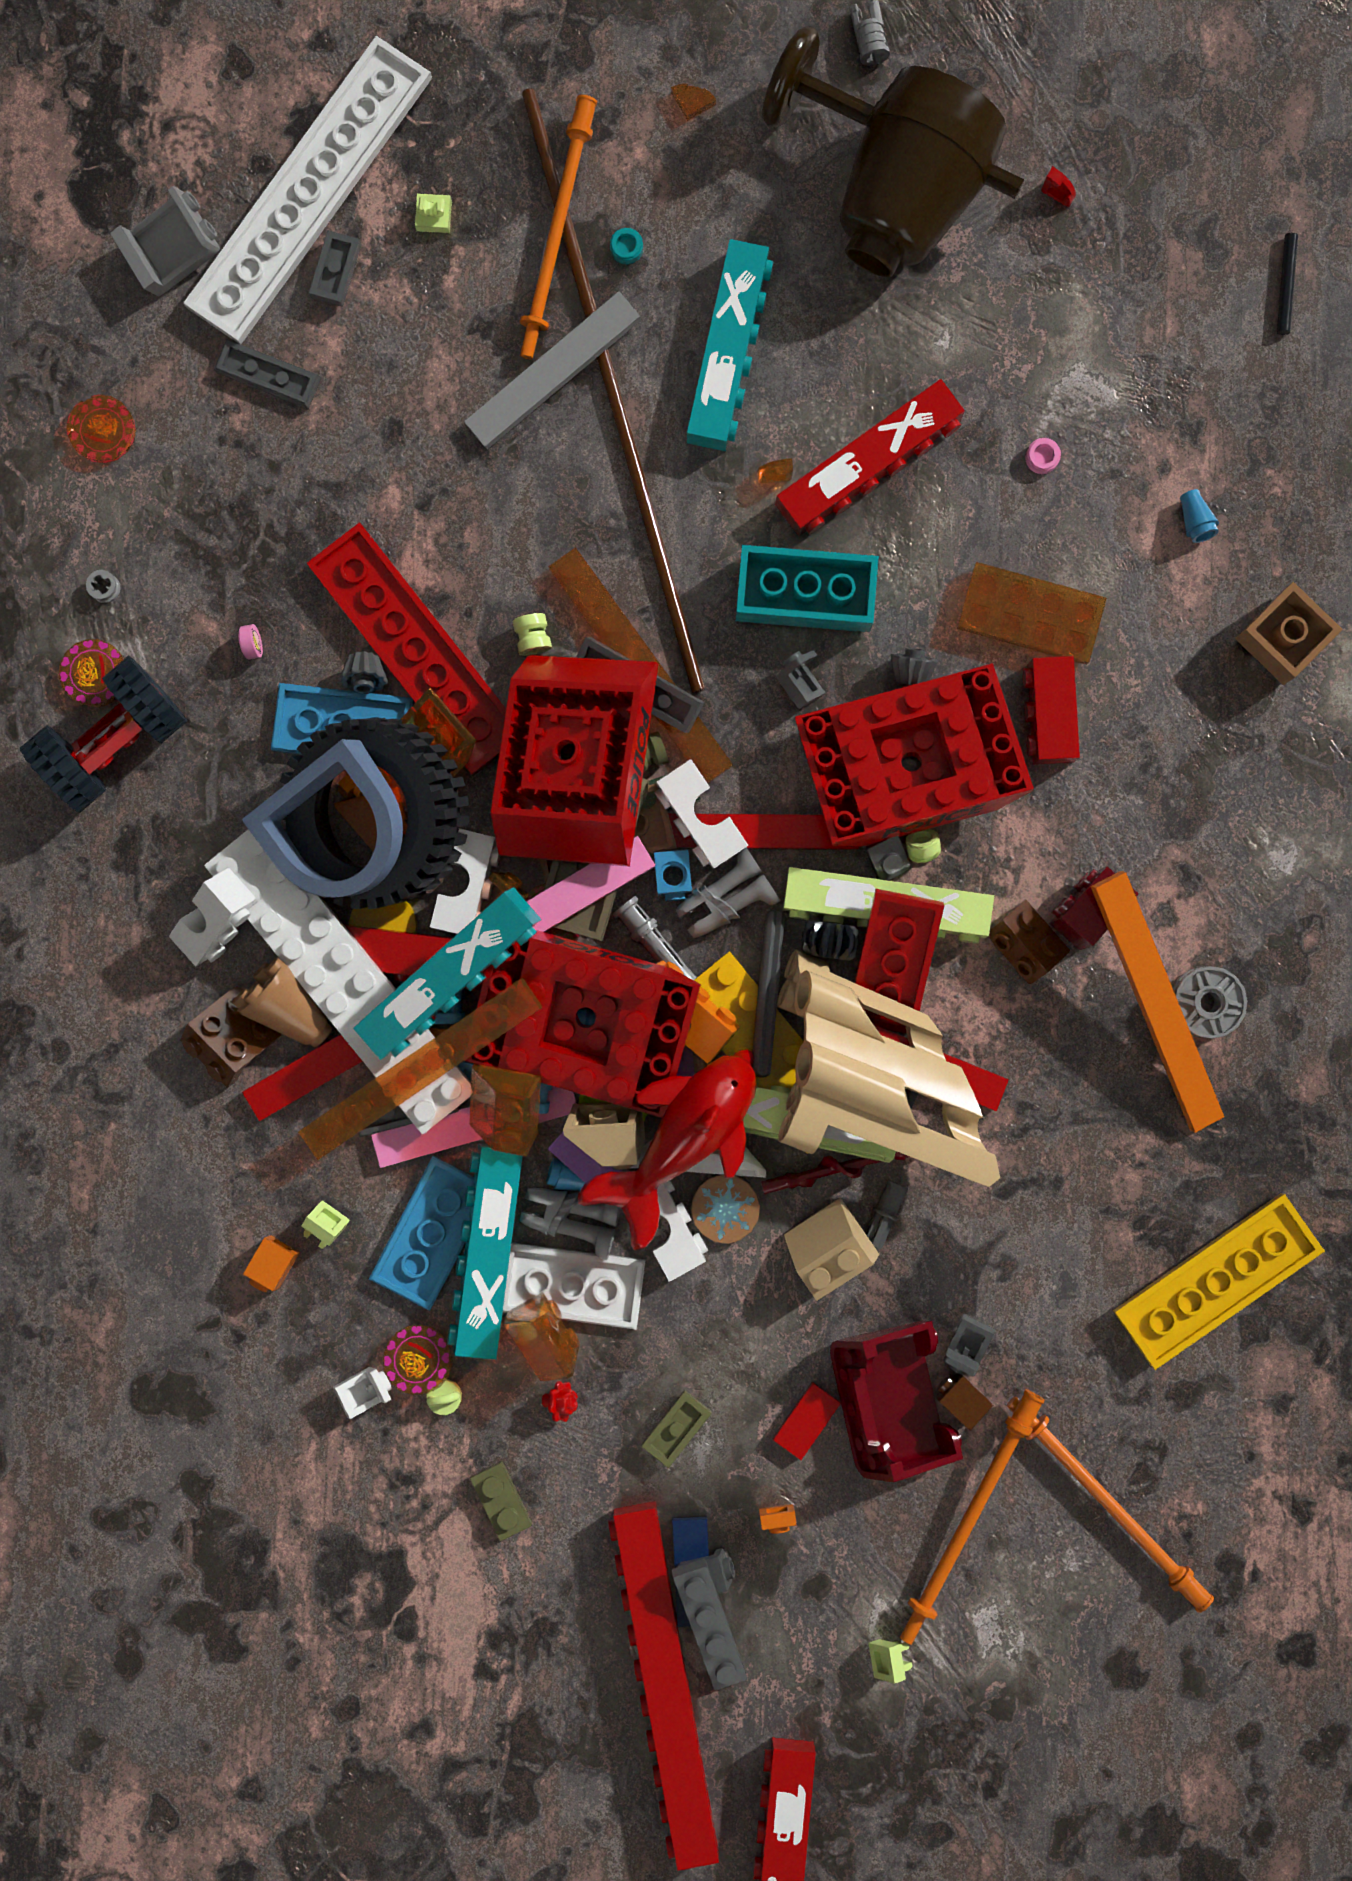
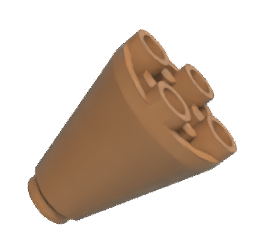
M278 957L270 964L267 962L262 964L253 975L256 982L249 990L244 988L233 1000L232 1004L237 1007V1011L241 1015L304 1045L310 1044L313 1048L318 1047L332 1030V1027L327 1023L328 1019L297 981L290 968Z

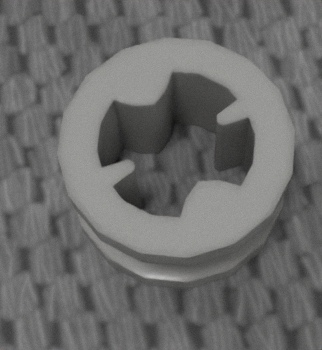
M96 570L87 578L86 590L90 596L99 602H112L120 593L121 588L118 579L106 570ZM101 579L110 583V587L106 586L108 591L104 594L96 590V586H100L98 581Z

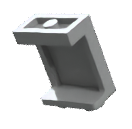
M175 186L168 189L172 198L134 228L128 230L120 225L110 233L143 289L158 297L162 296L221 251L214 239L217 237L215 229L206 219H202L197 211L200 209L198 201L189 191L184 193Z

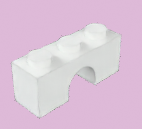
M691 759L656 782L659 789L654 792L665 809L670 806L678 816L673 822L684 838L689 835L692 837L697 845L692 850L703 866L710 864L712 869L749 846L730 817L717 825H706L698 820L694 812L695 801L699 795L710 789V787Z
M460 828L458 832L467 834L466 843L454 846V849L462 854L458 862L450 864L463 867L468 871L469 885L466 891L459 896L450 897L438 894L430 928L454 935H457L481 913L483 899L489 900L493 887V880L489 879L491 867H497L500 860L495 837Z
M228 867L202 884L192 900L198 908L182 917L169 937L195 967L207 959L213 962L226 951L224 945L238 934L236 927L249 918L251 913L248 910L256 898Z
M671 1180L657 1188L660 1215L669 1222L671 1232L665 1242L653 1248V1253L669 1282L706 1262L703 1253L708 1251L699 1232L692 1235L686 1223L692 1219L682 1202L677 1205L675 1204L670 1192L675 1190Z

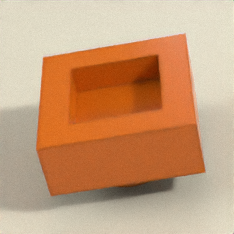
M793 1504L759 1509L762 1530L769 1529V1533L779 1534L788 1532L790 1530L789 1526H797Z

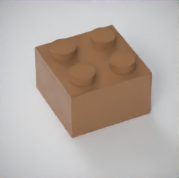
M1292 582L1235 639L1282 685H1285L1294 679L1343 629L1300 587Z

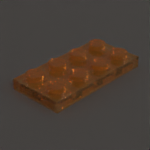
M976 562L971 574L957 629L1056 657L1074 656V662L1087 665L1091 659L1107 598Z

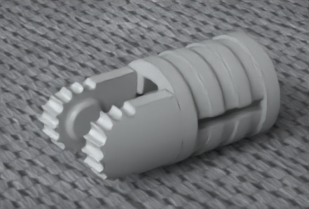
M868 0L871 18L862 20V12L857 4L849 6L860 60L863 65L867 66L880 64L890 56L878 0Z

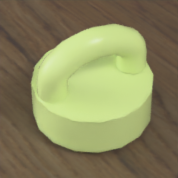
M932 829L908 834L905 843L908 856L914 862L926 863L934 860L941 853L939 834Z
M441 1379L436 1381L435 1387L428 1390L426 1402L434 1413L448 1415L459 1407L462 1400V1392L456 1382L450 1379Z

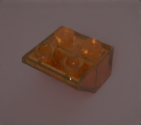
M543 1292L508 1311L504 1326L540 1381L568 1379L574 1374L580 1342L575 1332L571 1328L567 1329L561 1321L562 1315L555 1301L552 1299L548 1300Z

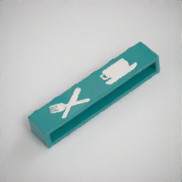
M733 239L729 240L688 425V444L726 451L728 441L735 442L739 422L733 421L735 408L742 410L746 389L740 388L742 376L749 377L753 357L747 356L749 344L756 345L760 325L754 324L756 312L763 313L767 293L761 292L763 280L770 282L774 261L768 260L769 247Z
M514 887L505 891L353 1029L380 1060L389 1054L396 1058L411 1045L407 1039L413 1033L417 1032L419 1035H422L436 1023L432 1016L440 1009L447 1013L461 1000L457 996L459 992L465 987L471 991L486 978L482 973L492 964L496 969L512 955L508 949L513 944L518 942L522 946L537 933L534 926L542 919Z
M478 1143L477 1152H471L469 1172L474 1173L473 1186H467L465 1195V1207H470L469 1220H463L460 1240L466 1242L464 1255H458L456 1276H461L460 1290L454 1289L452 1296V1310L457 1311L455 1324H449L447 1345H452L455 1356L497 1359L523 1151L520 1148Z

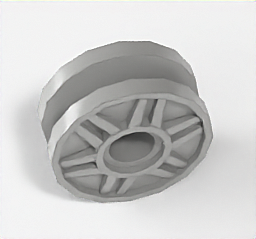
M1207 966L1190 969L1179 976L1172 986L1191 1035L1194 1037L1213 1039L1226 1036L1238 1028L1245 1017L1248 1002L1245 988L1234 974L1224 968ZM1206 993L1210 994L1214 999V1006L1209 1012L1203 1010L1200 1003L1202 996Z

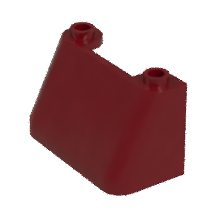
M918 1321L834 1341L830 1346L832 1366L854 1463L858 1472L866 1479L894 1483L963 1459L961 1450L962 1440L959 1432L947 1423H940L925 1356L934 1354L938 1344V1335L932 1321Z

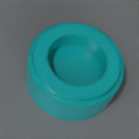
M621 228L614 232L610 239L612 257L617 262L625 265L638 261L643 253V239L641 235L632 228Z

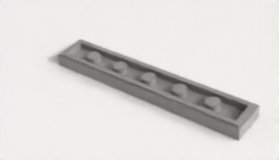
M618 291L464 421L483 446L489 449L641 321L640 315Z

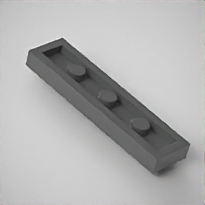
M592 637L585 638L576 658L630 660ZM657 675L652 714L678 730L689 733L705 702Z
M703 1558L671 1569L714 1691L748 1680L706 1559Z

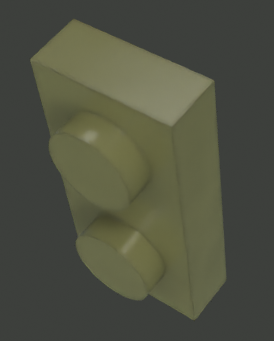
M684 1390L647 1436L641 1447L669 1468L709 1418L712 1411Z
M503 1461L470 1477L500 1542L532 1526V1521Z

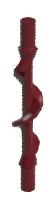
M896 1151L894 1159L905 1161L910 1156ZM825 1156L815 1169L800 1173L786 1172L783 1176L763 1180L761 1183L764 1194L787 1188L794 1189L798 1186L803 1188L812 1187L818 1178L840 1172L848 1177L858 1178L862 1176L866 1165L882 1161L859 1157L839 1163L832 1156Z

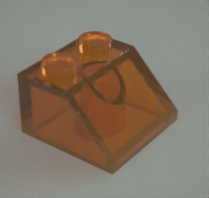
M428 689L400 720H402V724L412 723L418 726L417 733L428 732L435 737L430 745L442 744L448 752L441 759H454L458 766L457 769L450 772L453 778L468 763L476 739L432 689Z
M473 1064L471 1071L469 1125L492 1150L527 1157L538 1134L541 1076Z

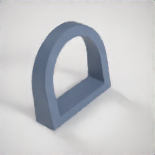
M340 740L242 819L274 865L289 881L307 892L324 897L354 896L377 886L394 867L401 850L403 837V822L397 799L360 740ZM346 770L372 808L377 827V840L373 855L368 864L353 877L339 881L320 875L304 861L282 827L281 820Z

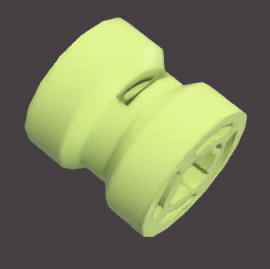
M545 614L523 615L512 621L514 631L519 635L520 639L517 643L519 655H536L552 649L550 637L545 632L547 627Z

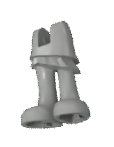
M747 847L738 853L737 865L730 872L708 887L703 884L699 890L696 888L675 909L680 919L694 913L700 907H703L708 916L698 920L687 929L692 938L701 937L723 925L731 924V919L740 918L737 911L751 903L761 900L769 905H774L781 901L764 874L725 901L720 899L721 896L737 885L762 873Z
M527 1188L525 1199L538 1204H546L547 1207L544 1216L538 1213L521 1211L519 1222L529 1228L542 1232L546 1236L550 1234L555 1237L559 1233L586 1240L595 1246V1253L599 1258L608 1259L616 1229L568 1219L567 1216L570 1213L616 1226L621 1207L607 1204H593L584 1207L578 1204L579 1192L568 1194L569 1190L558 1191L546 1188Z

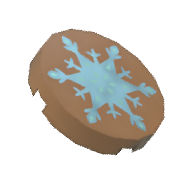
M722 1174L710 1177L698 1187L692 1199L691 1213L695 1226L703 1236L714 1242L729 1244L742 1240L752 1232L759 1218L760 1205L756 1192L748 1182L738 1176L725 1178V1175Z

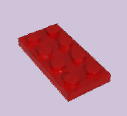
M875 888L854 983L920 1011L944 910V902ZM863 1009L873 1025L886 1030L907 1034L906 1025Z

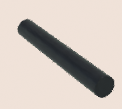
M1287 233L1284 237L1277 334L1288 335L1291 331L1298 247L1297 233Z

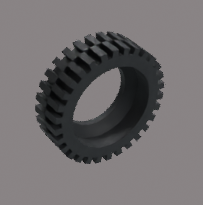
M368 718L344 720L341 723L329 724L324 726L326 730L315 731L311 734L310 738L312 741L302 742L296 748L302 755L291 756L287 762V765L293 768L294 772L282 773L280 782L287 784L340 740H360L376 766L390 774L403 792L408 810V824L394 867L386 878L371 890L354 896L335 897L333 902L340 906L351 904L350 908L353 909L367 907L368 909H376L419 898L427 894V890L435 889L441 884L439 878L448 877L453 869L447 864L458 862L462 854L454 849V846L466 843L467 834L458 831L459 827L469 825L470 815H460V807L469 806L468 796L458 797L457 793L458 788L465 786L463 777L452 778L450 772L458 768L454 759L442 760L441 757L448 752L442 744L430 745L435 737L428 732L417 733L419 727L412 723L402 724L403 720ZM332 779L282 820L286 821V829L284 830L304 861L320 875L342 881L353 877L365 866L354 864L349 860L338 846L331 831L328 817V797L334 780Z

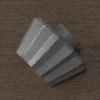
M905 648V654H891L895 681L908 685L929 681L938 664V659L925 656L926 650L917 648Z
M366 651L350 654L339 678V681L343 683L342 687L349 688L350 691L360 694L375 693L376 690L384 689V685L388 683L379 656L374 655L373 652L368 653Z

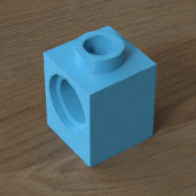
M688 850L654 853L658 897L665 896L666 902L685 900V894H692ZM670 868H677L683 873V880L678 885H669L663 879L664 873Z

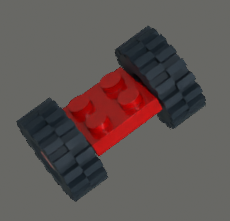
M129 655L102 678L107 688L120 703L83 735L70 744L52 727L46 725L20 747V752L24 755L23 757L31 764V768L39 774L43 782H46L50 789L64 803H67L70 808L75 809L78 813L82 812L107 790L94 770L105 768L112 761L114 753L121 747H129L139 738L141 730L144 729L162 744L187 722L183 713L172 702L170 697Z

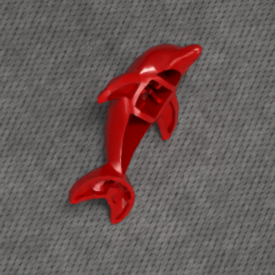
M749 1049L739 1050L733 1056H722L714 1060L693 1076H671L652 1082L636 1096L638 1105L665 1106L668 1108L637 1171H610L594 1176L580 1190L578 1204L584 1207L593 1204L621 1207L630 1227L631 1246L637 1251L644 1249L652 1241L658 1229L660 1210L657 1188L689 1170L717 1149L725 1178H734L744 1159L746 1133L743 1119L753 1101L757 1088V1080L752 1068L753 1053Z

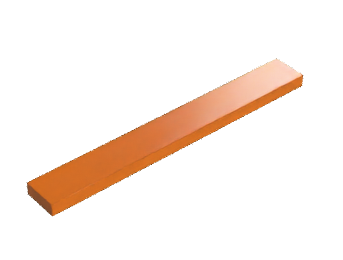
M1119 871L1092 885L1091 889L1188 1127L1196 1133L1224 1118V1114L1127 873Z

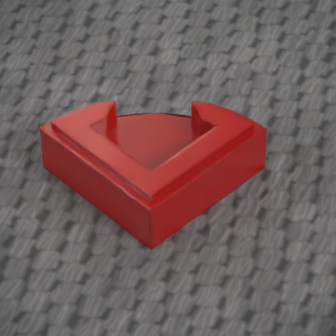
M1052 166L1041 191L1066 207H1070L1076 197L1075 188L1062 172Z

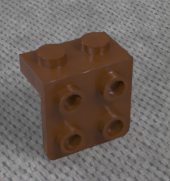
M233 987L187 1023L180 1039L185 1051L193 1058L197 1057L206 1066L211 1078L221 1082L227 1089L238 1080L243 1068L281 1036V1033L257 1023L237 1011V1007L232 1003L235 997L243 990L240 987Z

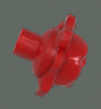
M557 1381L554 1389H551L550 1393H545L542 1396L543 1407H548L549 1413H552L553 1421L558 1422L561 1420L562 1422H567L569 1415L577 1410L578 1395L571 1389L570 1382L562 1383Z

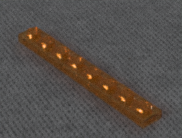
M576 547L548 566L552 575L602 644L632 661L657 662L659 664L657 675L675 685ZM656 717L686 760L689 761L691 759L707 784L733 767L730 759L699 717L695 720L689 733H684Z
M521 978L305 1126L298 1133L316 1159L319 1160L541 1009L542 1005L525 980Z

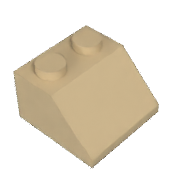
M609 1102L573 1104L563 1128L564 1136L602 1167L612 1166L614 1169L622 1170L638 1165L645 1142L643 1112Z
M841 1197L784 1234L795 1269L816 1301L874 1265L880 1255Z

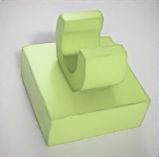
M417 193L416 231L450 233L452 206L450 195Z
M322 1200L306 1217L301 1226L305 1229L304 1237L308 1238L313 1234L321 1240L318 1247L323 1249L326 1245L330 1246L346 1228L350 1220Z
M882 1639L869 1642L874 1678L894 1684L906 1680L905 1671L912 1668V1662L903 1660L902 1651L909 1649V1644Z

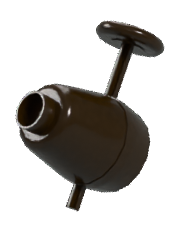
M811 26L803 27L789 40L770 79L763 102L762 118L770 128L780 127L792 115L803 95L866 126L862 133L839 216L845 233L851 238L845 253L859 267L875 275L889 278L893 276L898 265L920 264L935 248L984 185L1014 199L1016 198L1024 179L994 165L1007 130L1005 118L995 104L976 88L955 76L937 69L914 65L902 68L881 99L873 106L811 76L820 45V38L815 28Z

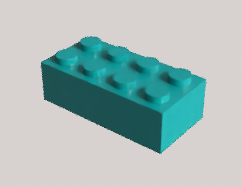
M742 545L735 621L870 632L874 623L879 556Z

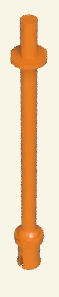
M581 94L577 96L572 122L566 128V134L571 141L530 314L521 316L519 323L526 327L520 356L529 360L533 359L539 331H547L549 329V323L542 319L583 144L590 141L593 135L591 125L597 100L588 95Z
M1025 1389L1013 1415L1007 1416L1005 1423L1007 1424L1008 1432L921 1598H910L908 1601V1605L914 1611L900 1636L901 1640L907 1644H913L926 1618L933 1620L937 1618L938 1614L932 1606L1019 1440L1030 1436L1033 1431L1031 1425L1045 1399L1030 1390Z
M1015 1396L1006 1406L1014 1413L1020 1400ZM1042 1415L1038 1419L1036 1417L1031 1425L1033 1429L1031 1435L1025 1438L1031 1440L1037 1437L1169 1575L1168 1585L1173 1591H1179L1194 1606L1197 1612L1205 1611L1213 1603L1214 1596L1193 1577L1194 1572L1188 1566H1178L1046 1428L1050 1420L1046 1415Z

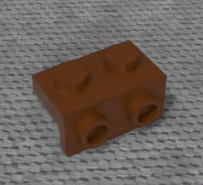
M1026 899L992 927L988 936L994 946L1006 957L1017 973L1028 984L1034 983L1047 974L1070 952V949Z

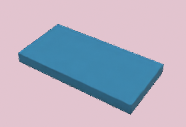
M279 683L271 750L301 754L296 748L302 742L312 741L310 738L311 734L315 731L326 730L324 726L332 723H341L344 720L385 718L403 720L402 724L412 723L414 701L409 697L374 693L360 694L355 691Z
M432 1156L369 1280L430 1311L466 1243L460 1240L461 1226L463 1220H469L470 1207H465V1195L467 1186H473L474 1176L436 1156Z

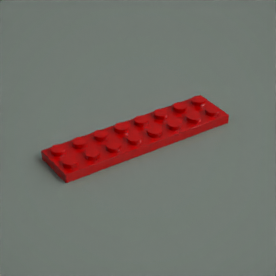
M359 522L306 563L471 775L474 776L499 757L506 714L505 706L363 525Z

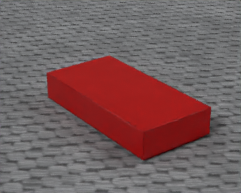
M811 1382L772 1438L773 1441L802 1460L841 1402L817 1384Z

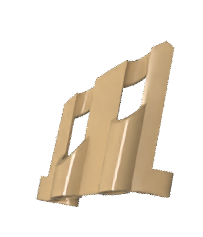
M797 949L794 950L785 968L784 977L787 979L779 993L777 1007L804 1018V1042L797 1055L796 1082L791 1088L786 1102L788 1114L780 1127L779 1142L814 1154L822 1141L828 1125L987 1187L998 1181L1000 1174L996 1156L985 1149L979 1136L978 1121L980 1118H983L976 1097L962 1067L946 1061L941 1045L943 1035L930 1017L831 973L829 964L825 960L808 955ZM863 1009L906 1025L910 1046L880 1035ZM905 1088L943 1103V1121L950 1137L917 1124L911 1112Z

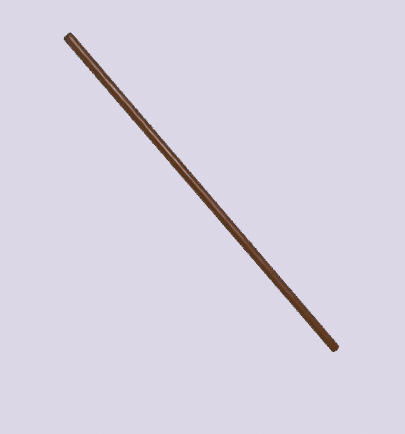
M529 88L522 92V96L555 208L561 181L535 90ZM568 210L562 237L585 318H587L597 308ZM606 349L597 357L691 691L692 693L704 691L705 687L609 350Z

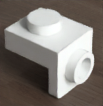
M368 1367L333 1386L337 1398L349 1419L380 1402L387 1403L391 1400L388 1391L392 1387L383 1371L378 1373L377 1369Z

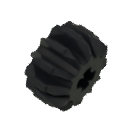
M811 920L805 924L804 931H802V951L808 955L850 961L855 958L856 951L859 948V930L853 926Z

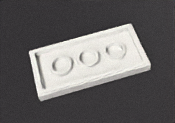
M512 1242L503 1312L637 1330L646 1260L609 1255L608 1259L605 1260L599 1258L596 1253Z

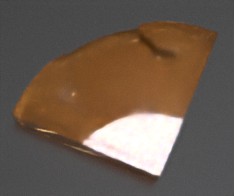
M684 83L671 87V94L687 121L716 105V98L705 88L688 86V84Z
M792 458L781 459L760 466L757 470L758 482L790 481L793 474Z

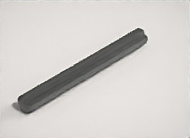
M769 911L765 915L752 1049L754 1059L752 1068L755 1076L760 1078L767 1077L771 1073L785 914L779 911Z

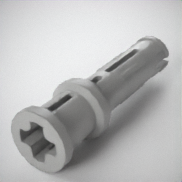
M636 895L612 914L614 918H620L632 933L631 939L636 942L640 941L657 963L662 960L666 963L671 962L678 966L688 978L692 980L697 978L658 931L655 918L650 919L638 904L639 899Z

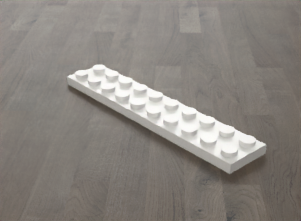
M375 36L184 301L185 307L238 344H242L432 79L431 72L378 36Z
M249 829L204 865L213 877L229 867L255 896L256 900L248 910L251 913L248 918L250 923L280 960L290 968L297 981L422 1135L478 1091L429 1029L422 1035H419L417 1032L413 1033L407 1039L411 1045L396 1058L389 1054L380 1060L353 1028L394 992L396 988L323 898L307 892L289 881L274 865Z

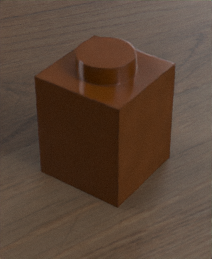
M962 1374L947 1375L937 1387L939 1393L935 1397L970 1431L994 1406Z

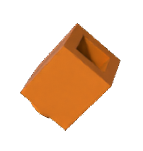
M272 1235L264 1237L243 1275L250 1278L249 1284L254 1288L266 1293L268 1290L275 1291L281 1287L300 1252Z

